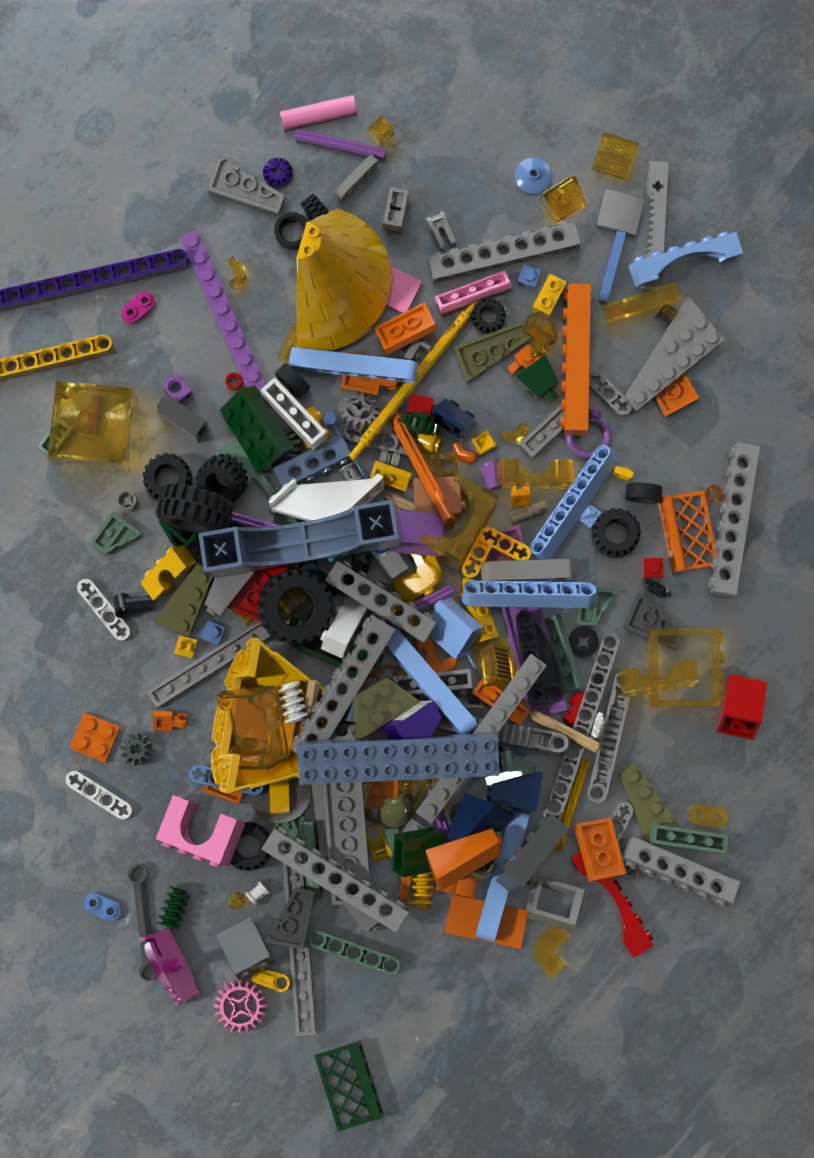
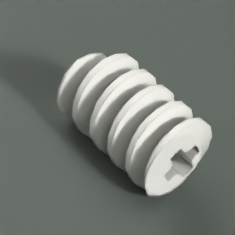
M300 681L278 685L282 686V688L277 693L284 695L279 698V701L285 702L281 709H287L282 715L289 717V719L284 721V724L305 720L303 717L308 715L307 712L301 711L306 705L299 704V702L304 700V697L298 696L302 689L296 688L300 685Z

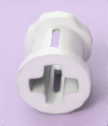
M258 881V885L245 894L257 906L262 898L266 895L269 896L271 893L261 881Z

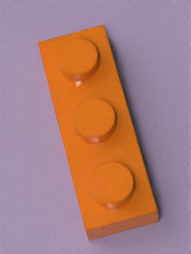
M482 678L471 695L491 708L503 691ZM519 703L507 720L517 726H521L531 710Z

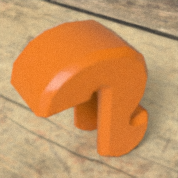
M428 636L424 643L416 640V651L419 654L425 652L424 660L435 673L453 671L456 668L458 659L450 657L443 661L439 660L431 637Z

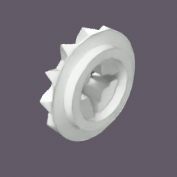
M598 712L593 722L590 738L595 741L600 740L605 722L603 713Z

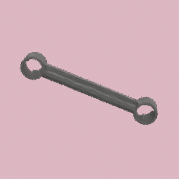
M135 864L129 868L128 878L133 882L139 937L142 938L151 934L145 888L148 870L144 865ZM141 867L145 873H143L141 879L136 881L132 878L131 873L133 869ZM140 941L143 964L140 966L139 975L144 981H153L157 978L156 973L149 978L143 975V969L151 963L145 952V944L148 942Z

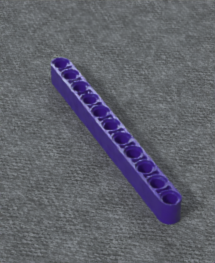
M175 249L0 289V312L184 270L189 265V258L183 249ZM178 256L185 257L182 263L175 261ZM160 260L167 262L164 267H158L157 263ZM142 264L148 265L146 271H139V267ZM127 268L130 270L127 275H120L122 269ZM104 273L111 274V277L109 279H102V275ZM86 277H92L91 283H83ZM67 282H74L73 287L65 288ZM49 286H55V290L53 292H46ZM30 290H37L36 295L33 297H29L28 293ZM18 294V299L10 301V296Z

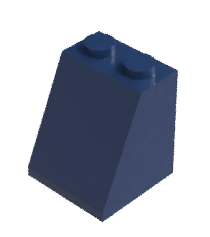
M536 772L494 783L492 787H488L486 799H489V802L498 806L536 812L543 772Z
M464 793L447 837L455 841L492 828L494 832H501L515 814L496 804Z

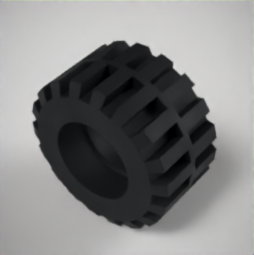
M163 453L161 456L158 454L155 459L151 458L149 460L150 463L144 467L143 483L149 494L157 501H159L162 487L157 483V476L166 468H172L178 472V484L192 485L191 481L193 479L189 466L183 458L177 457L176 454L171 453L169 455L168 453Z
M223 453L217 456L214 455L198 469V474L195 477V480L198 481L196 487L222 495L233 503L247 488L248 476L245 475L247 470L242 468L243 463L237 462L238 459L236 457L231 458L229 454L224 456ZM215 473L222 475L227 480L228 487L218 482Z
M611 508L609 511H604L599 515L592 528L594 546L599 549L601 554L604 553L609 558L610 556L614 558L624 557L630 554L636 548L641 538L639 521L637 522V517L635 515L632 516L628 510L624 511L623 508ZM620 523L626 528L628 535L623 543L617 544L607 539L605 529L609 524Z
M244 822L245 826L240 838L244 835H253L258 839L260 849L254 857L244 858L238 853L236 846L230 864L244 871L257 870L264 866L271 857L270 854L262 850L270 834L263 826L257 823Z

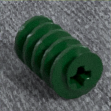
M169 885L168 887L173 891L166 892V895L170 899L163 900L168 906L161 907V910L165 912L164 915H158L163 921L156 923L169 928L179 929L181 926L177 921H183L179 914L186 912L182 906H188L184 899H189L191 896L187 891Z

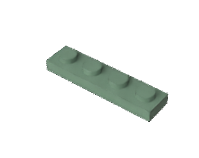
M556 614L544 619L550 644L558 662L565 693L584 687L561 615Z

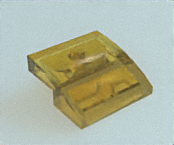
M604 132L592 170L628 180L640 143Z

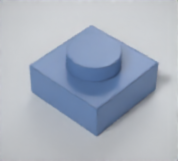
M523 264L517 283L535 289L541 269Z
M207 620L201 639L220 645L226 627Z

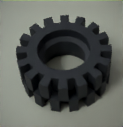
M311 194L301 202L302 208L311 220L328 213V209L314 194Z
M485 298V300L482 301L481 299L478 304L474 305L475 309L472 310L471 318L476 330L479 329V332L489 334L501 329L505 322L506 311L504 306L500 304V301H495L494 298L491 300ZM484 310H493L496 314V319L491 323L484 322L481 318Z

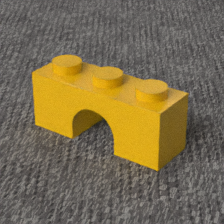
M185 545L169 548L166 551L167 555L156 561V566L144 574L145 578L140 583L153 601L165 597L175 586L170 578V572L174 578L187 574L197 564Z

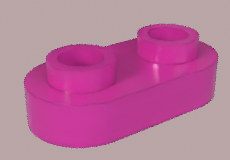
M142 292L122 308L121 316L123 320L128 324H134L148 314L155 306L153 295L149 292ZM144 298H147L148 303L143 304L142 300ZM132 310L134 311V314L132 316H128V311Z

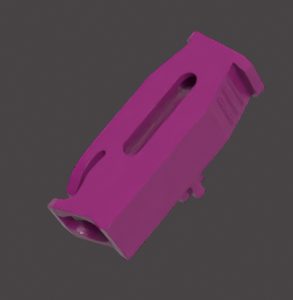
M169 927L140 938L141 942H148L145 944L146 955L163 988L174 1000V1006L185 1002L201 992L200 989L196 988L193 973Z

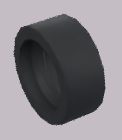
M288 212L277 219L274 233L277 242L283 248L296 250L300 247L302 237L294 242L287 241L281 234V228L287 221L293 220L302 225L304 233L308 221L297 212Z
M284 363L275 372L278 380L297 398H301L310 389L306 380L287 363Z
M642 482L627 483L625 499L636 503H660L662 499V486Z

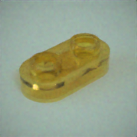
M694 805L688 811V818L694 824L721 827L727 821V813L724 809L718 807ZM696 811L702 813L701 818L695 816ZM715 814L721 815L720 821L715 820Z

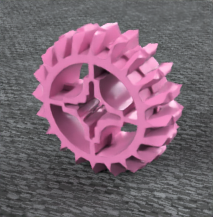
M233 980L231 981L232 988L225 984L224 987L227 991L219 990L222 998L215 997V1000L220 1002V1004L214 1005V1008H220V1011L216 1012L215 1016L222 1015L223 1018L219 1019L218 1022L222 1023L225 1020L227 1022L224 1025L225 1029L232 1025L231 1032H234L236 1027H239V1033H242L243 1027L249 1032V1025L251 1024L254 1029L257 1028V1024L254 1021L256 1020L261 1023L263 1020L258 1016L266 1015V1012L261 1011V1008H267V1004H261V1001L266 1000V997L259 998L258 995L263 992L262 989L257 993L254 991L257 988V984L250 988L249 980L245 986H243V980H240L238 982L239 986H236V982ZM235 990L247 991L241 999L230 995ZM252 995L257 1004L256 1013L248 1006V1001ZM247 998L244 1002L245 1010L241 1009L235 1015L236 1007H238L235 1002L240 1003ZM226 1000L233 1006V1012L230 1017H228L225 1011ZM239 1014H245L252 1018L242 1023L234 1021Z

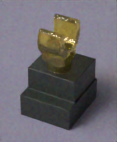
M665 304L655 315L654 319L667 329L677 311L670 305Z

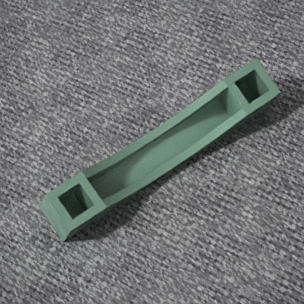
M237 438L218 450L219 454L223 453L224 456L229 454L231 458L236 457L238 459L237 462H242V468L247 470L245 475L256 481L269 499L279 492L276 486L272 487L268 481L271 479L265 471L257 473ZM278 512L273 514V524L276 525L302 522L298 518Z

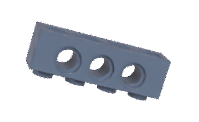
M340 434L320 444L315 450L310 449L274 467L273 470L282 487L293 478L296 480L297 485L304 481L309 483L316 479V475L320 473L327 474L333 470L334 466L338 464L342 466L349 463L350 458L348 455L351 451L343 435ZM330 451H335L336 453L333 460H327L326 458L327 453ZM315 459L318 460V467L311 469L309 466L310 462ZM300 468L302 471L301 475L297 478L293 477V470Z

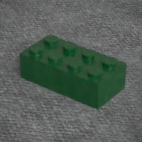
M256 385L239 389L219 410L257 473L273 469L294 449Z

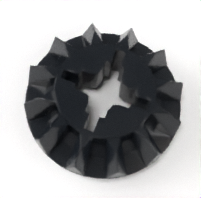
M646 579L643 583L647 591L658 597L666 599V597L671 598L672 591L659 582Z
M586 626L575 628L568 638L572 652L579 657L592 655L599 645L597 633ZM588 636L590 637L586 642L589 649L584 645L577 647L580 642L579 637L583 639Z

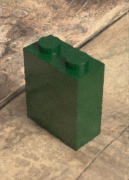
M435 827L394 834L393 871L401 877L432 872L426 850L443 845L445 843V833Z

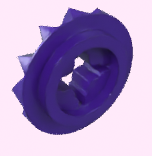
M281 157L271 158L265 163L263 168L265 181L274 187L286 185L293 175L291 164L287 159ZM279 165L280 170L283 171V173H279V176L276 179L275 172L272 171L276 170V168Z

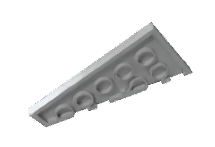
M689 296L685 299L624 396L635 411L640 409L724 340Z

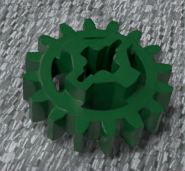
M414 410L412 414L403 412L400 422L408 425V430L428 436L430 432L439 434L442 424L434 421L435 417Z

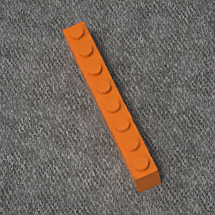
M568 283L567 290L563 291V301H567L566 308H563V319H566V326H563L562 337H566V344H562V355H565V362H562V374H565V381L562 380L561 392H565V399H561V410H564V417H561L560 428L564 429V435L587 436L591 284Z

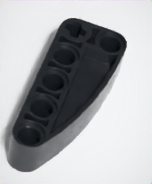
M521 610L515 618L521 663L523 665L526 661V653H533L537 659L547 665L539 675L538 680L534 682L526 693L527 700L532 705L558 702L564 696V687L552 646L533 614L528 610ZM527 615L530 621L528 624H522L519 621V617ZM530 634L532 642L524 643L522 635ZM557 688L560 691V696L558 698L551 697L550 689ZM534 691H537V694H541L538 701L531 698Z

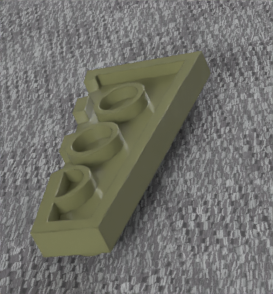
M523 320L454 346L453 349L466 382L468 383L531 339V336Z
M198 562L154 619L155 622L187 637L191 634L213 577L204 572L202 563Z
M635 763L619 774L647 843H650L649 832L652 824L680 827Z

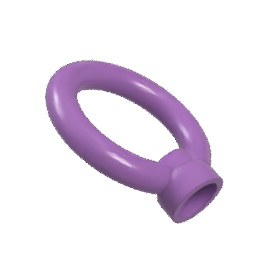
M589 409L588 422L597 423L602 428L604 439L601 445L609 447L611 442L609 425L601 418V411ZM566 435L569 449L580 458L590 459L595 450H581L575 444L573 435Z

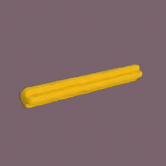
M581 758L561 817V822L568 828H570L590 765V760L586 758ZM569 829L553 848L554 850H563Z

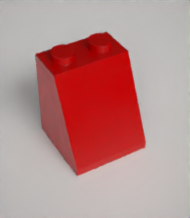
M729 674L725 684L716 732L754 740L762 723L767 682Z

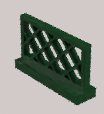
M361 1040L314 1055L338 1131L384 1117ZM346 1049L349 1050L351 1056L348 1063L338 1058L341 1051ZM328 1056L334 1059L330 1069L322 1065L321 1057ZM336 1061L346 1066L342 1076L332 1071ZM348 1068L356 1072L357 1076L354 1082L344 1077ZM330 1073L340 1078L336 1088L328 1084L327 1079ZM342 1080L352 1085L348 1095L338 1090ZM354 1087L362 1091L363 1096L360 1101L350 1096ZM336 1092L346 1097L342 1107L334 1103L333 1098ZM348 1099L358 1104L354 1114L344 1109ZM360 1106L368 1110L370 1117L362 1119L356 1115ZM342 1111L352 1116L349 1124L341 1125L339 1117Z

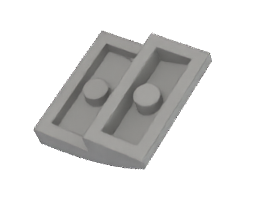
M605 190L597 226L610 231L626 232L627 235L635 236L645 200L622 192Z

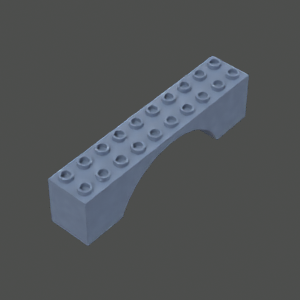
M393 499L353 506L344 512L306 522L269 527H232L198 533L203 569L206 574L213 578L404 545L399 507Z
M496 732L401 740L300 741L297 745L299 785L500 776L498 735Z

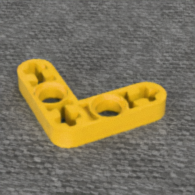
M485 527L480 531L462 566V574L469 579L475 578L481 570V563L485 562L491 548L514 560H529L531 550L527 545L496 529ZM488 531L492 532V537L496 538L497 535L501 537L498 539L497 544L495 546L493 545V543L495 542L494 540H484L485 536L483 535V533H488ZM502 540H508L511 543V547L508 550L500 548ZM514 544L518 545L516 549L519 551L525 549V553L528 556H523L521 559L519 558V553L514 551L512 555L510 552L513 550ZM476 548H482L485 551V555L482 558L475 557L474 550ZM470 557L476 562H481L480 565L475 564V573L467 574L465 567H470L473 562L469 561Z

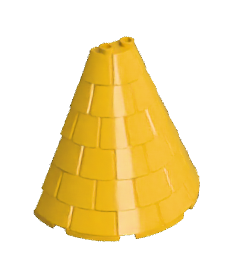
M338 208L307 222L297 254V348L324 351L333 349L335 351L355 343L371 330V326L378 318L380 319L390 297L392 273L389 256L384 244L376 232L363 220Z
M255 637L246 642V650H239L230 666L224 681L227 690L219 697L213 725L212 741L216 744V748L211 753L213 778L215 784L221 785L219 790L229 794L294 777L299 778L298 754L292 749L290 755L270 752L272 740L260 742L254 737L243 739L239 738L237 734H233L239 688L242 685L278 691L282 688V686L278 685L300 681V685L296 688L302 689L298 696L304 697V700L300 702V704H304L308 681L311 680L279 653L274 652L259 638ZM319 685V690H318V696H317V701H318V702L320 701L321 697L323 696V695H322V691H323L324 687H322L321 685ZM330 701L327 705V708H333L335 706V701ZM325 717L319 718L317 725L324 724ZM342 719L339 722L342 724L356 725L355 723L342 721ZM301 721L296 722L294 737L299 733ZM315 734L310 735L309 741L315 739Z

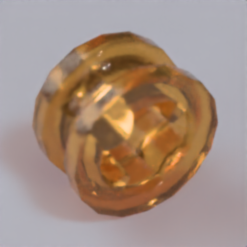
M716 484L709 485L705 490L706 500L717 502L722 497L721 487ZM710 489L718 491L716 494L717 498L709 496Z

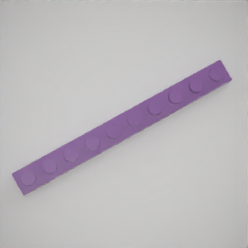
M195 230L181 236L180 240L246 387L256 385L261 394L260 390L266 383L198 231Z

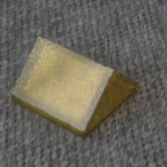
M574 173L543 191L540 197V201L555 223L587 205Z

